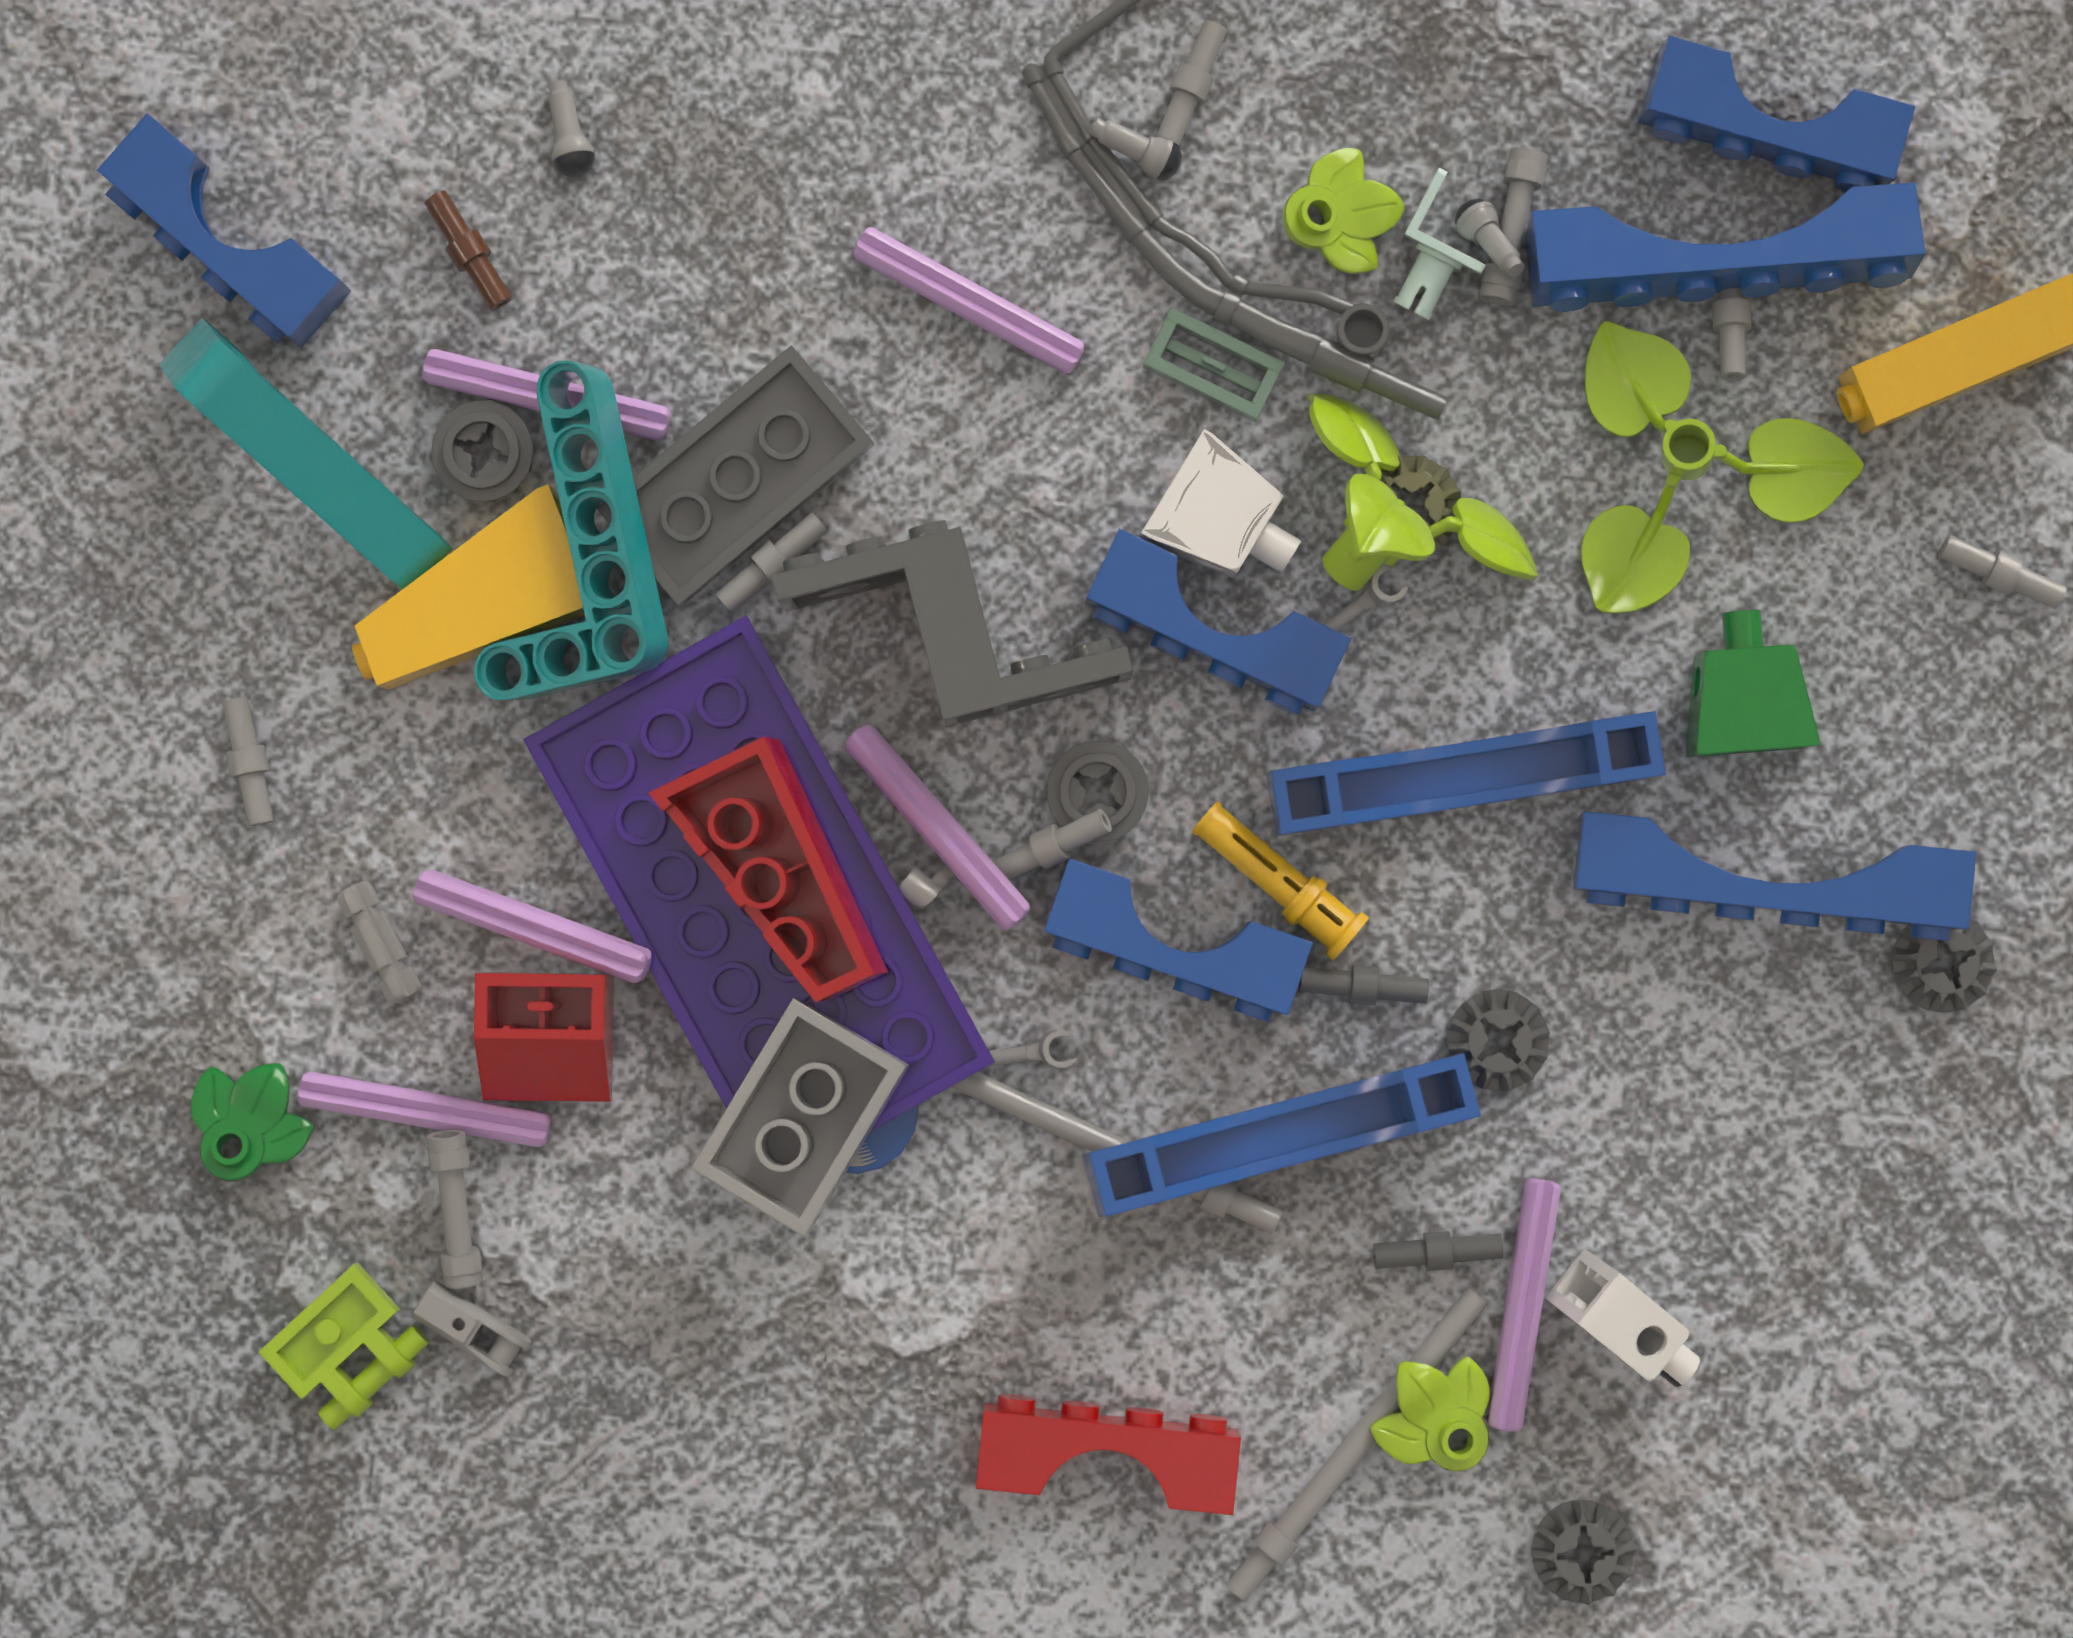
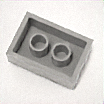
M793 998L691 1169L804 1237L812 1230L910 1065L801 999Z

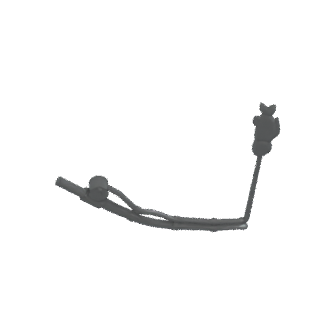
M1117 0L1054 45L1044 57L1043 67L1030 63L1023 68L1022 75L1026 86L1031 89L1058 141L1057 145L1066 159H1070L1116 222L1120 228L1119 231L1125 239L1137 249L1171 287L1194 306L1213 315V320L1227 327L1231 325L1268 347L1310 365L1308 371L1359 393L1362 388L1439 420L1449 397L1373 365L1374 358L1383 351L1389 334L1388 319L1378 307L1366 303L1353 304L1317 289L1250 282L1249 279L1238 274L1234 276L1214 250L1190 233L1165 219L1163 213L1154 203H1151L1110 148L1099 143L1097 138L1089 135L1092 124L1063 76L1064 71L1060 60L1141 0ZM1152 226L1164 236L1186 246L1206 263L1228 290L1223 292L1209 286L1184 267L1153 235L1149 227ZM1251 295L1313 303L1339 313L1342 316L1336 332L1337 342L1284 322L1242 300V296Z

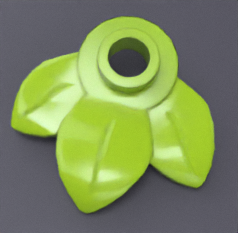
M1345 148L1326 154L1313 164L1309 172L1307 186L1296 190L1285 202L1282 219L1285 232L1294 243L1307 249H1319L1332 268L1340 272L1361 274L1377 269L1378 257L1372 239L1395 226L1405 208L1401 198L1390 187L1374 180L1364 181L1362 152L1358 149ZM1309 206L1316 207L1324 217L1323 225L1315 224L1310 220L1308 216Z
M1464 1356L1457 1361L1446 1376L1428 1364L1412 1361L1399 1362L1396 1370V1394L1401 1412L1383 1416L1370 1425L1369 1430L1376 1443L1394 1459L1405 1464H1416L1433 1460L1437 1465L1449 1471H1464L1474 1467L1484 1457L1489 1443L1488 1429L1482 1417L1490 1399V1388L1487 1377L1482 1369L1469 1356ZM1457 1429H1465L1468 1435L1466 1445L1460 1450H1451L1448 1445L1450 1434Z

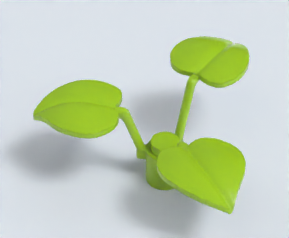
M1610 321L1603 322L1591 343L1585 367V393L1590 411L1598 424L1606 431L1618 437H1634L1641 433L1650 422L1658 431L1665 433L1661 460L1669 474L1651 519L1638 507L1620 505L1601 512L1592 520L1587 528L1582 542L1581 557L1584 574L1595 608L1606 614L1635 612L1666 597L1680 583L1690 559V542L1687 536L1678 528L1661 523L1666 516L1680 480H1694L1703 476L1711 467L1713 460H1719L1741 474H1753L1749 483V496L1753 504L1760 512L1772 520L1782 523L1804 522L1815 518L1827 510L1862 473L1864 467L1862 460L1846 442L1832 432L1800 419H1775L1757 427L1750 435L1748 441V453L1751 462H1744L1734 456L1722 444L1716 445L1712 430L1700 420L1692 418L1682 419L1677 422L1673 419L1664 420L1662 416L1673 414L1682 408L1690 392L1691 372L1684 355L1670 342L1656 335L1628 329Z
M1309 394L1306 400L1310 401V419L1321 441L1340 459L1355 467L1364 468L1366 474H1355L1348 480L1345 488L1347 518L1344 520L1347 529L1322 557L1324 568L1336 582L1347 589L1359 591L1384 563L1394 566L1399 559L1407 561H1424L1428 559L1435 551L1433 538L1445 532L1457 533L1463 549L1483 565L1503 574L1525 580L1535 581L1539 575L1530 550L1519 531L1505 515L1480 500L1460 498L1452 507L1455 517H1446L1428 527L1418 513L1405 506V503L1401 499H1397L1393 491L1380 481L1381 469L1394 471L1400 464L1397 446L1381 422L1368 411L1348 400L1327 394Z

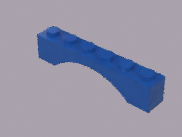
M1915 182L1851 187L1829 208L1800 226L1768 238L1735 244H1692L1657 237L1622 223L1596 206L1532 211L1525 234L1533 307L1550 306L1552 310L1558 312L1575 311L1586 307L1589 303L1614 301L1615 305L1620 307H1635L1650 302L1652 298L1678 296V299L1683 302H1700L1710 299L1716 293L1730 288H1741L1742 295L1751 298L1774 294L1780 288L1805 287L1808 292L1823 293L1836 290L1843 286V284L1869 282V285L1874 288H1888L1900 285L1907 279H1912L1926 254Z
M1656 711L1437 747L1271 770L1266 774L1276 837L1666 775Z
M1584 811L1580 815L1573 890L1587 891L1586 903L1625 907L1626 895L1652 898L1650 910L1689 914L1690 902L1716 904L1715 917L1754 921L1755 909L1781 911L1780 924L1819 927L1821 915L1846 918V931L1884 934L1885 922L1911 925L1910 937L1950 941L1951 929H1969L1977 852L1908 845L1900 847L1871 866L1841 878L1815 883H1772L1738 876L1702 861L1672 841L1650 818Z
M1462 1053L1082 1154L1098 1217H1107L1292 1165L1480 1117L1481 1113L1465 1055Z

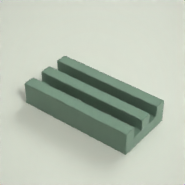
M1171 307L1143 363V368L1253 422H1257L1285 362ZM1175 328L1266 371L1263 380L1260 381L1172 338L1171 336ZM1164 350L1255 394L1252 402L1162 359L1161 356Z

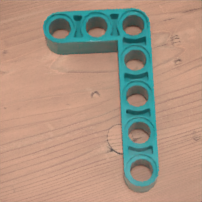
M203 317L159 363L171 384L183 397L399 588L404 589L444 559L453 549L424 520L258 373L245 355Z
M569 360L556 361L543 370L537 382L538 404L586 621L494 643L484 648L478 655L474 665V679L478 688L487 697L494 700L534 699L647 672L658 667L665 659L668 651L666 625L614 387L609 376L602 369L592 365ZM579 376L584 385V394L578 405L572 407L567 398V390L571 381ZM592 439L597 446L598 457L593 467L586 470L581 462V451L584 444ZM605 501L611 510L612 520L607 530L601 534L595 525L594 515L597 507ZM618 564L625 574V585L623 591L615 597L608 586V576L610 570ZM629 627L636 631L639 638L637 654L631 660L624 654L621 641L624 632ZM571 641L577 646L580 653L578 667L572 674L566 669L563 662L565 647ZM512 656L518 660L521 667L519 682L514 687L508 683L505 676L506 664Z

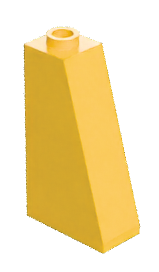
M2073 273L1852 366L1838 376L1842 387L1837 388V399L1845 418L1851 424L1857 422L1861 434H1865L2072 350Z
M549 484L535 489L357 623L355 629L360 642L352 645V651L363 678L366 681L374 678L377 686L390 690L475 658L484 648L494 643L543 632L585 616L557 491Z

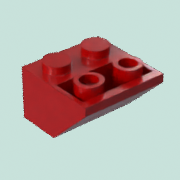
M475 973L474 1043L483 1100L611 1102L614 976L588 973Z

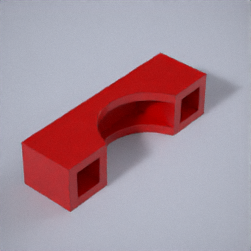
M1013 1394L998 1395L997 1404L984 1403L975 1489L1040 1495L1053 1473L1069 1459L1085 1452L1111 1450L1135 1458L1154 1474L1163 1489L1169 1509L1224 1515L1234 1514L1241 1436L1238 1429L1227 1428L1228 1419L1225 1417L1208 1414H1190L1189 1424L1163 1421V1411L1139 1407L1126 1408L1125 1417L1099 1415L1100 1405L1082 1401H1062L1061 1411L1035 1408V1398Z

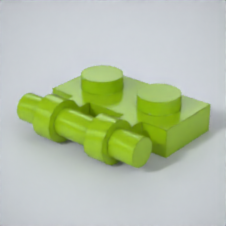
M357 1262L258 1353L300 1399L305 1398L322 1383L334 1397L318 1411V1414L327 1426L336 1430L351 1415L360 1417L372 1406L373 1401L371 1397L392 1377L402 1378L416 1364L413 1358L430 1341L425 1333L414 1324L397 1339H394L386 1332L382 1326L401 1309ZM365 1344L376 1358L353 1379L340 1365L359 1347Z

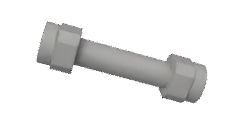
M1524 147L1511 148L1503 182L1509 185L1500 225V230L1519 253L1521 252L1534 190H1540L1543 186L1548 161L1547 154ZM1493 261L1492 263H1486L1482 272L1478 298L1498 305H1515L1523 272L1512 278L1506 272L1500 271Z
M457 1129L437 1131L427 1135L429 1167L431 1171L438 1174L446 1249L439 1252L444 1287L451 1289L472 1287L482 1282V1265L480 1251L477 1246H472L463 1172V1168L470 1166L466 1133L463 1130Z

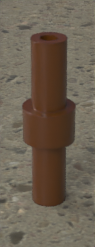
M446 190L437 192L429 197L424 204L449 244L445 250L458 271H467L491 311L498 310L508 304L513 297L488 259L492 252L477 229L470 230Z

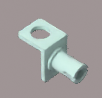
M1441 168L1437 170L1404 234L1405 237L1418 243L1415 248L1421 252L1398 296H1395L1393 300L1394 303L1408 310L1420 287H1424L1425 291L1413 313L1427 320H1430L1431 313L1454 269L1461 271L1462 267H1465L1480 275L1486 266L1482 262L1418 230L1447 174V171Z

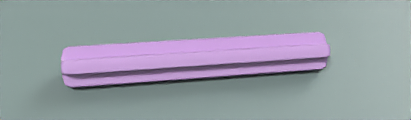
M868 227L856 243L854 249L855 258L883 275L1064 373H1071L1078 364L1084 352V344L1081 340L873 227Z
M438 349L429 350L422 370V379L428 384L540 412L537 399V382L540 375ZM570 383L567 390V398L570 405L575 407L582 400L584 386ZM615 394L623 433L655 441L664 440L671 419V412L667 407Z
M865 724L853 732L846 741V751L998 925L1004 930H1009L1021 922L1030 910L1027 900L877 729L871 724Z
M435 870L422 872L416 881L413 898L417 904L631 983L643 981L649 971L652 953L648 948Z
M317 1072L304 1073L298 1090V1103L304 1107L441 1131L463 1130L466 1135L533 1147H541L546 1144L551 1126L550 1115L545 1112Z
M1530 1178L1527 1179L1524 1185L1487 1413V1422L1490 1427L1502 1431L1516 1432L1520 1431L1523 1427L1561 1193L1560 1185L1550 1180Z

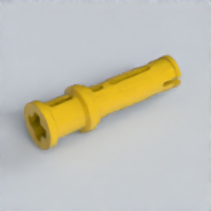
M1218 800L1191 831L1194 835L1202 838L1242 874L1247 876L1285 909L1281 913L1286 917L1284 921L1290 926L1298 923L1327 948L1325 955L1332 961L1368 921L1369 917L1363 912L1353 913L1326 890L1328 882L1322 877L1318 879L1313 875L1308 879L1272 849L1269 844L1260 839L1222 807Z

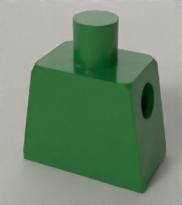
M1741 610L1722 613L1725 649L1704 651L1695 655L1693 661L1686 758L1807 749L1819 746V734L1796 647L1794 645L1763 646L1761 610Z

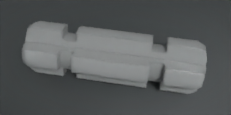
M364 881L344 889L337 896V902L345 918H353L356 924L351 927V930L372 972H379L382 980L377 983L386 1001L390 1004L397 1003L416 994L421 989V983L413 966L406 967L402 960L408 956L386 912L379 913L375 906L381 902L372 884Z

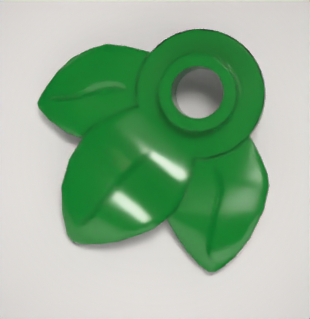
M271 1063L255 1067L239 1077L235 1084L226 1074L214 1067H209L200 1076L191 1099V1116L197 1127L204 1134L200 1145L202 1163L216 1178L228 1182L247 1179L262 1164H280L292 1160L308 1143L314 1125L303 1117L286 1113L289 1103L290 1086L283 1065ZM230 1138L241 1139V1152L234 1158H223L221 1149L225 1141Z

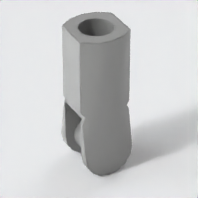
M436 1280L427 1289L411 1316L468 1352L490 1369L506 1377H511L514 1368L511 1366V1363L521 1347L528 1349L532 1343V1340L521 1331L489 1314L451 1289L444 1287L443 1284ZM483 1326L499 1334L490 1350L474 1342Z

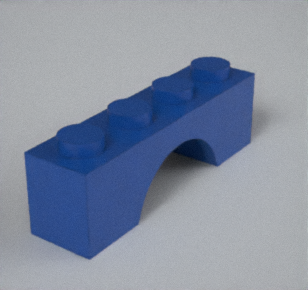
M1669 35L1658 50L1638 123L1653 127L1651 133L1666 141L1687 143L1689 138L1713 144V152L1728 159L1747 161L1750 159V156H1755L1775 162L1773 168L1787 176L1810 178L1811 174L1814 173L1835 179V187L1847 192L1851 187L1886 185L1895 180L1916 106L1854 88L1833 111L1820 118L1804 122L1779 120L1758 110L1744 96L1734 76L1730 52Z
M146 113L97 169L102 176L113 184L105 195L134 220L144 211L161 227L153 236L181 261L190 253L195 255L208 267L201 278L231 303L238 294L256 308L248 319L273 341L279 344L287 335L300 347H303L348 296L351 290L292 238L275 246L258 250L238 249L218 241L207 224L203 210V189L210 167L151 115Z
M1120 528L1086 597V604L1096 608L1092 618L1097 622L1124 634H1127L1130 625L1153 635L1150 646L1180 661L1185 660L1188 652L1211 663L1207 671L1211 676L1242 689L1245 680L1269 690L1265 701L1297 716H1300L1303 707L1313 712L1319 708L1352 639L1295 611L1271 629L1254 635L1236 636L1213 630L1192 614L1181 596L1177 581V555Z
M1070 858L1044 929L1045 932L1056 935L1052 948L1087 960L1092 948L1116 956L1113 965L1115 970L1149 981L1152 969L1177 977L1173 990L1208 1002L1213 990L1236 997L1237 1001L1233 1009L1234 1011L1269 1023L1273 1011L1285 1015L1289 1014L1313 944L1311 941L1253 921H1248L1232 939L1214 949L1200 952H1185L1173 949L1155 939L1140 922L1132 902L1130 879Z

